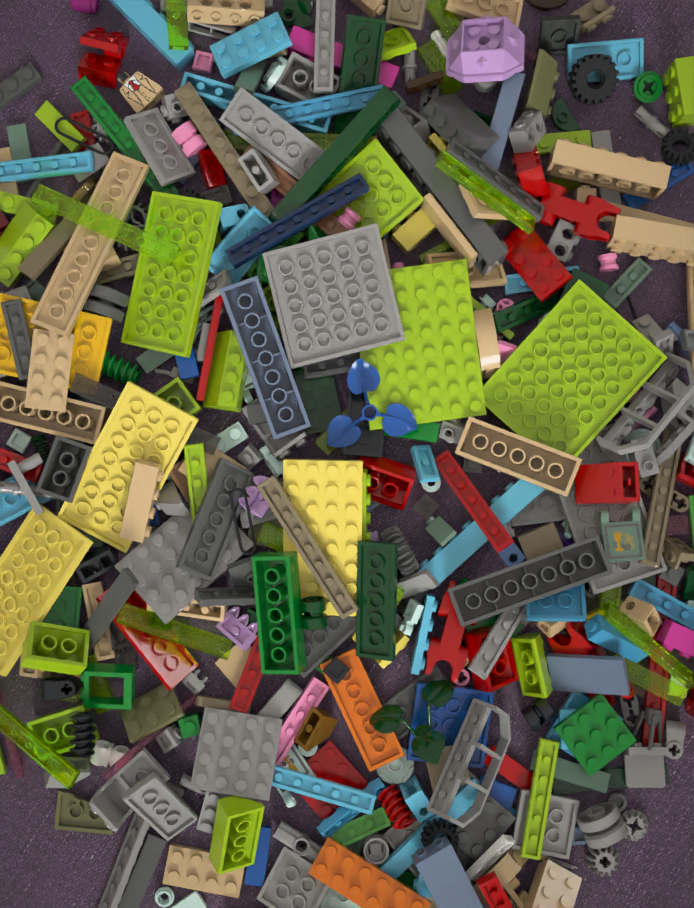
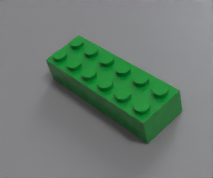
M297 551L259 552L252 556L251 559L261 674H300L306 668L304 631L301 621L302 612L300 610L301 595Z

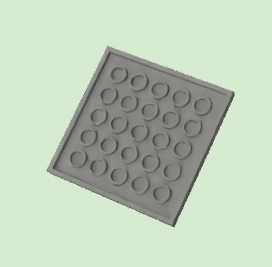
M377 223L262 253L290 369L406 340Z

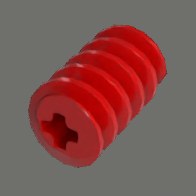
M394 784L384 789L377 799L383 801L381 803L382 808H387L385 814L390 815L389 821L394 822L393 828L403 830L412 825L417 818H410L413 812L411 810L406 811L408 805L402 804L404 801L403 796L398 797L401 789L394 790L397 784Z

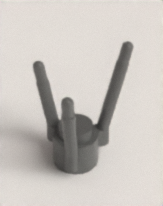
M646 707L645 711L641 710L640 718L632 732V735L636 737L643 720L646 719L645 723L651 725L648 751L652 750L655 726H657L658 743L662 744V710L652 707Z

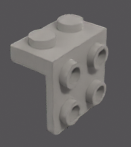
M633 743L623 751L625 784L627 787H665L663 755H669L668 747H662L661 743H653L652 750L648 751V747H642V743Z

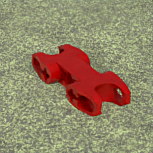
M546 182L549 194L543 195L540 201L546 207L543 217L538 223L552 227L555 219H562L575 225L573 233L588 240L610 241V234L598 228V222L605 216L616 217V215H620V208L592 195L587 196L585 203L566 198L567 189L565 187Z
M450 580L447 589L456 586V582ZM446 589L437 612L438 616L445 617L446 619L441 637H430L428 651H426L424 674L430 675L436 662L445 660L451 666L450 681L456 683L465 666L469 647L460 645L465 626L460 627Z
M567 622L565 624L571 638L563 636L560 632L551 638L546 635L554 653L600 656L595 650L598 644L587 639L584 625L581 622ZM629 681V686H630V694H629V696H623V695H621L623 698H626V699L632 698L633 695H634V693H635L634 688H633V686H632V684H631L630 681ZM588 693V695L591 698L596 695L594 693ZM602 694L611 707H613L615 704L613 696Z

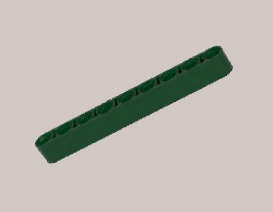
M383 86L273 209L268 218L275 222L315 199L398 107L401 99L387 86Z

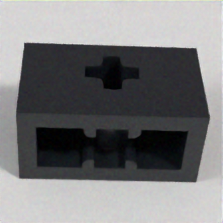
M106 543L85 554L76 568V572L84 584L115 568L114 566L119 562V557L113 547Z

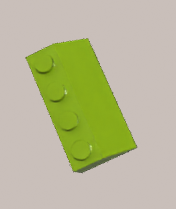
M27 201L24 202L0 236V282L8 288L15 286L22 277L23 273L18 269L21 263L57 226L56 223Z
M233 330L217 332L203 407L241 412L248 369Z
M234 795L218 800L209 859L218 875L254 864L265 808L262 803Z

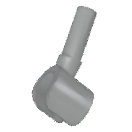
M174 366L171 371L155 368V373L165 374L174 379L180 378L178 368Z

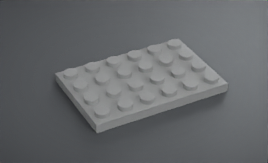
M189 501V502L187 503V506H188V508H189V510H190V513H191V507H190V501ZM191 515L188 517L172 516L149 538H146L143 543H140L114 567L119 572L123 568H130L139 581L135 591L158 617L167 624L195 599V588H208L228 570V564L238 561L245 555L239 548L235 526L213 582H208L175 567L193 524ZM239 528L242 547L244 551L248 552L254 547V544Z

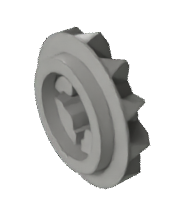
M635 809L623 812L620 818L628 829L627 835L624 838L628 841L637 842L639 839L645 838V834L649 831V822L646 816L641 811ZM636 821L640 828H634L632 831L628 824H633Z

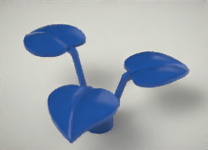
M361 358L357 359L351 366L347 376V384L352 393H364L366 405L362 408V416L353 422L347 415H338L331 420L328 427L327 444L331 447L340 448L354 444L361 435L360 428L355 424L364 419L372 421L377 416L385 417L382 421V427L390 436H403L417 429L414 415L404 405L399 403L390 404L385 414L379 413L376 406L370 404L367 391H374L378 387L380 376L372 365Z

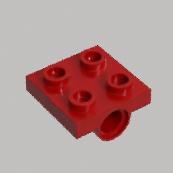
M94 27V29L80 36V44L104 49L105 56L123 59L130 37L124 36L122 32L113 31L110 33L105 32L104 28Z

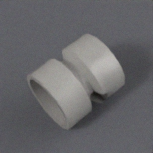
M375 832L363 839V853L366 860L371 864H381L389 855L387 841L382 836L383 834Z

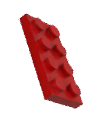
M526 221L503 239L508 248L505 258L541 302H544L573 278Z

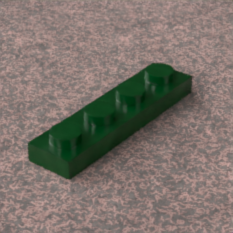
M557 293L552 294L544 302H541L534 295L492 313L496 333L551 311L558 298Z

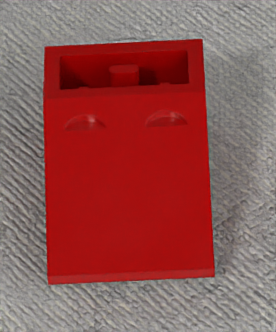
M638 462L580 465L574 479L576 504H633L640 501Z

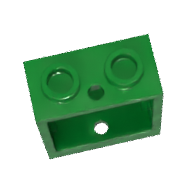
M87 663V668L81 673V682H84V688L81 689L80 698L84 700V708L131 710L135 696V665ZM91 676L124 678V697L91 696Z

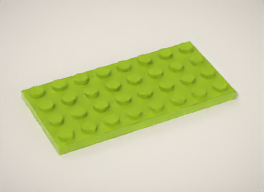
M152 191L121 343L190 358L223 206L222 203Z

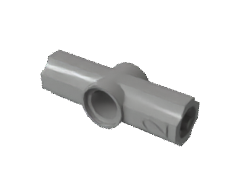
M282 820L272 835L292 848L296 855L304 856L313 863L323 847L312 840L307 833L296 830ZM302 840L305 841L307 845L305 847H299L297 845V842Z

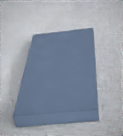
M548 653L546 656L553 691L629 696L630 694L624 657Z

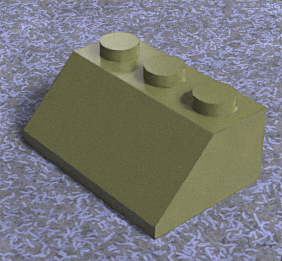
M539 49L532 66L522 113L527 110L541 111L543 120H545V118H549L552 106H549V102L554 98L556 89L553 88L554 82L557 83L560 71H556L558 62L543 49Z

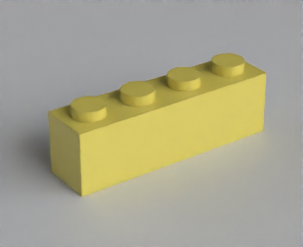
M423 203L420 205V210L417 212L413 211L407 216V221L403 225L398 224L392 230L391 239L406 255L436 229L422 210Z

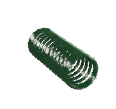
M45 434L37 435L30 439L32 441L31 443H34L32 446H35V453H41L50 450V448L42 451H38L40 449L49 447V445L43 446L41 448H36L38 446L45 445L48 442L35 445L39 442L47 440L43 439L46 437ZM47 452V453H44V454H40V457L43 456V455H47V454H49L50 452Z

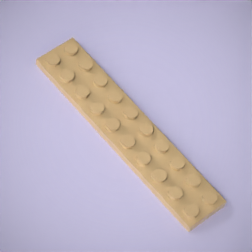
M113 151L30 320L32 324L69 338L149 172V165Z

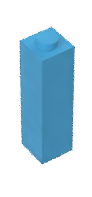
M596 614L584 623L589 641L622 657L638 663L651 654L646 637L600 614Z

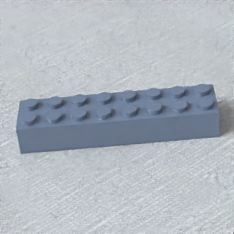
M258 276L220 288V295L272 438L275 440L310 427L309 419Z

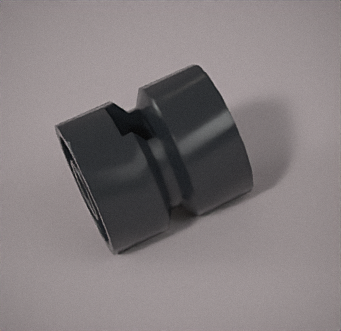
M537 698L533 701V706L528 705L520 710L534 732L542 728L544 722L549 723L557 717L545 698Z

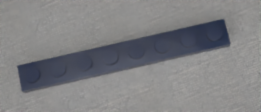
M358 173L226 249L225 253L236 269L370 192V187L362 175Z

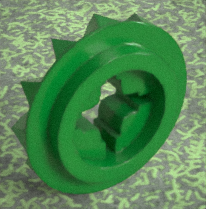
M645 71L639 74L633 82L634 88L632 91L636 95L635 98L641 102H653L662 92V80L653 71ZM644 83H645V84L651 83L650 86H649L650 92H649L648 90L642 92L643 89L645 88Z

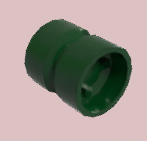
M309 596L300 599V610L304 613L301 616L302 628L305 630H319L327 627V614L324 613L326 610L325 597Z

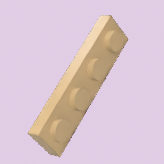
M103 581L82 585L88 620L99 605L96 598L105 592ZM111 624L94 647L96 661L117 657Z

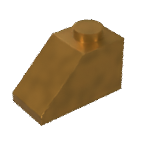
M312 706L293 741L305 751H309L330 737L338 719L327 710Z

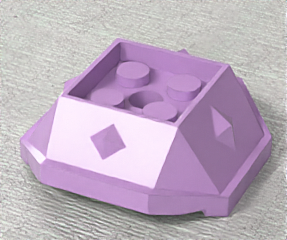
M485 14L481 18L463 20L447 43L446 75L454 77L463 83L503 81L516 72L523 71L525 35L506 16L489 17Z

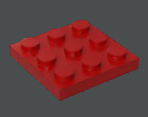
M331 739L306 761L314 774L319 778L360 790L365 789L369 783ZM301 795L322 820L333 815L339 805Z

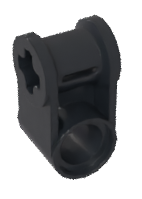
M75 677L41 679L42 700L70 698L81 689V683Z

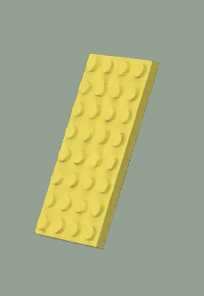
M128 381L93 446L73 503L65 501L57 517L127 553L133 541L119 537L135 462L140 458L162 464L161 470H164L162 482H158L157 489L161 490L199 419Z
M284 459L283 489L357 603L358 541L362 540L363 460ZM283 528V552L297 551L301 599L309 596H323L326 602L324 613L339 616ZM356 612L349 616H356Z
M43 504L40 505L44 512L38 516L33 508L31 509L0 557V675L7 677L22 653L30 622L43 621L93 544V541L66 521L57 517L54 512Z

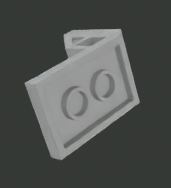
M676 378L666 388V391L680 397L687 386ZM694 393L667 425L674 432L669 436L664 445H661L655 452L657 454L656 461L658 466L669 458L694 431ZM659 396L664 416L674 403ZM678 419L683 422V425L678 423Z

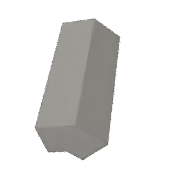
M188 22V31L220 40L228 37V35L217 33L215 30L230 33L231 35L238 31L237 26ZM194 24L208 27L210 30L196 27Z

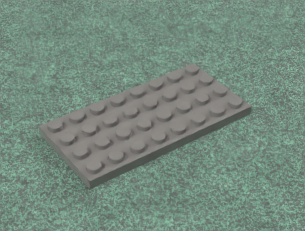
M614 424L605 426L578 455V458L582 459L580 465L628 462L625 454L619 455L613 452L610 457L603 454L596 440L598 436L603 438ZM575 480L568 497L557 494L574 543L598 535L603 546L601 525L598 517L601 509L608 510L609 523L631 521L630 509L632 507H639L642 534L644 533L647 512L641 496L640 501L633 504H576ZM662 555L659 568L638 564V560L609 562L613 573L588 583L592 595L667 571L668 569Z

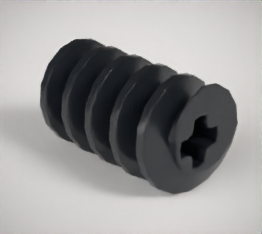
M82 711L70 717L76 720V723L70 724V727L76 728V731L70 732V735L76 736V738L70 740V743L75 744V747L70 748L69 751L75 752L76 755L80 756L95 754V751L92 749L96 745L93 742L96 738L95 734H93L96 731V727L93 726L96 723V719L93 718L97 714L96 712Z

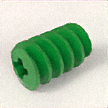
M107 351L101 374L105 375L107 373L108 378L114 377L115 381L121 380L123 385H126L128 381L137 384L143 369L137 371V364L131 368V361L123 364V357L117 361V354H114L111 358V352Z

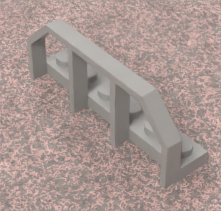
M668 351L665 353L668 358L649 382L646 381L642 385L643 390L630 406L620 409L621 417L603 438L600 436L596 438L603 454L610 457L613 452L623 455L649 449L694 393V375L690 361ZM678 365L687 368L690 384L680 397L666 391L667 385L678 375ZM658 396H661L674 404L657 424L643 417V415L654 405ZM637 422L652 429L645 440L619 446L623 439L631 433L632 428Z
M473 698L426 808L427 811L462 828L481 814L511 741L510 715L497 706ZM491 710L498 714L500 718V740L495 752L478 743ZM476 747L492 757L481 786L464 777ZM461 781L477 789L478 793L472 808L456 820L448 816V812Z

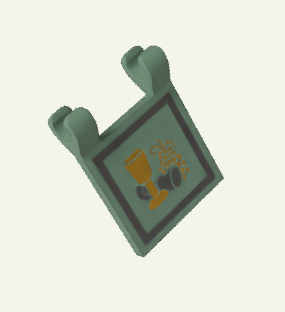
M632 507L630 509L631 521L609 523L608 510L601 509L599 511L598 517L601 525L603 547L609 562L646 560L639 507Z

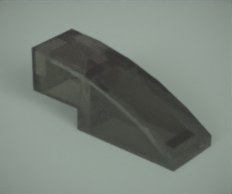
M112 621L109 625L115 663L135 665V670H138L139 663L136 649Z

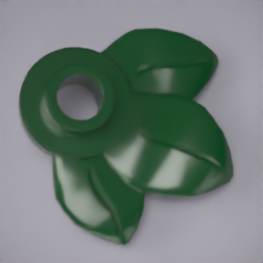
M284 0V8L279 14L283 25H295L304 29L314 23V20L309 16L313 8L312 1ZM290 15L292 18L286 19V16Z

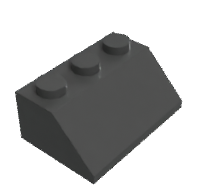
M56 435L35 491L73 503L93 447Z

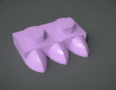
M265 476L253 477L256 485L268 479ZM256 486L246 487V492L250 496L247 497L250 513L262 518L269 508L268 503ZM244 497L239 498L240 505L247 511Z
M236 606L227 612L224 622H219L216 627L242 650L246 651L257 638V622L247 626L249 615L245 614L238 618L240 607Z

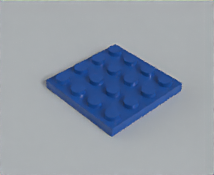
M417 681L411 718V727L414 730L421 724L427 725L428 702L422 697V691L428 684L427 682ZM454 686L453 695L446 705L442 707L431 705V731L434 730L443 734L445 738L444 747L454 745L473 698L493 705L494 691L489 693L476 688ZM491 712L478 743L487 746ZM410 731L406 759L426 762L412 751L411 743L416 736H413ZM476 747L468 767L483 768L485 752Z

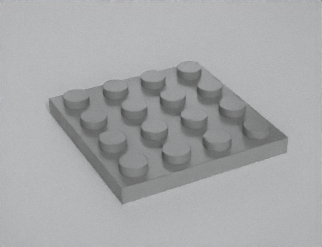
M205 707L190 788L269 801L283 719Z

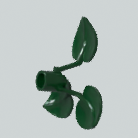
M436 680L428 683L423 688L422 697L428 702L427 725L421 724L414 730L404 718H401L403 711L396 705H387L378 709L370 718L369 724L379 733L389 734L397 730L400 722H402L412 732L413 736H416L411 743L412 751L419 758L438 765L440 755L445 746V738L442 733L434 730L431 731V705L433 704L435 707L446 705L453 695L454 683L450 680Z

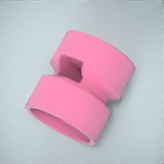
M192 121L183 123L171 134L176 143L182 145L181 150L187 158L195 156L199 150H203L207 146L202 135L197 134L198 129Z

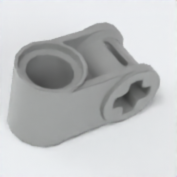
M664 720L662 747H668L669 755L664 756L671 759H679L682 756L686 734L684 722Z

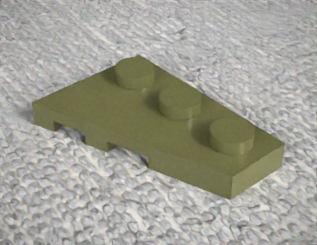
M60 788L58 790L55 830L110 835L114 833L112 829L105 825L104 820L91 810L88 800Z

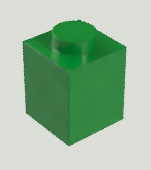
M200 710L185 714V716L178 719L183 739L200 735L202 725Z

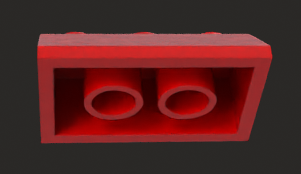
M361 456L360 460H363V469H367V474H371V486H367V494H371V500L403 511L416 477V468L385 457L372 458Z
M493 625L479 627L463 634L465 646L469 647V664L472 662ZM510 639L487 679L483 680L471 671L474 688L490 693L519 679Z

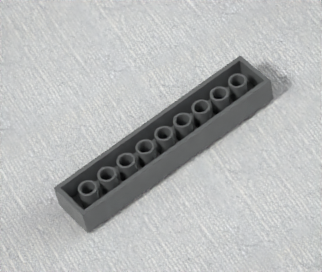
M398 105L374 134L423 197L431 193L478 254L474 265L484 277L502 264L508 253L507 245L503 240L498 239L494 228L490 224L488 225L484 219L473 218L462 196L458 181L455 178H451L447 167L438 161L434 150L428 148L423 136L414 130L411 120L408 117H404Z

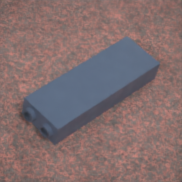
M516 72L511 77L502 81L489 127L500 138L487 150L481 159L497 171L525 78L523 73ZM474 177L473 181L480 182L476 177Z
M446 836L435 839L432 844L418 849L415 854L411 855L437 908H483Z

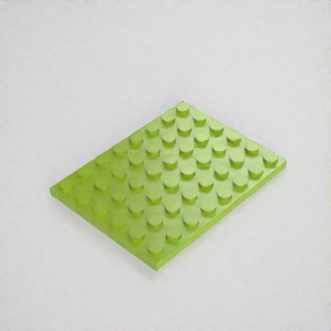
M466 259L389 269L406 340L360 352V358L372 365L380 376L378 387L374 391H367L370 404L375 405L379 413L385 414L390 404H402L412 412L417 424L487 415ZM377 416L374 420L369 421L370 430L383 429L382 421L385 417Z
M579 279L501 365V368L483 385L485 407L515 434L578 457L668 357Z

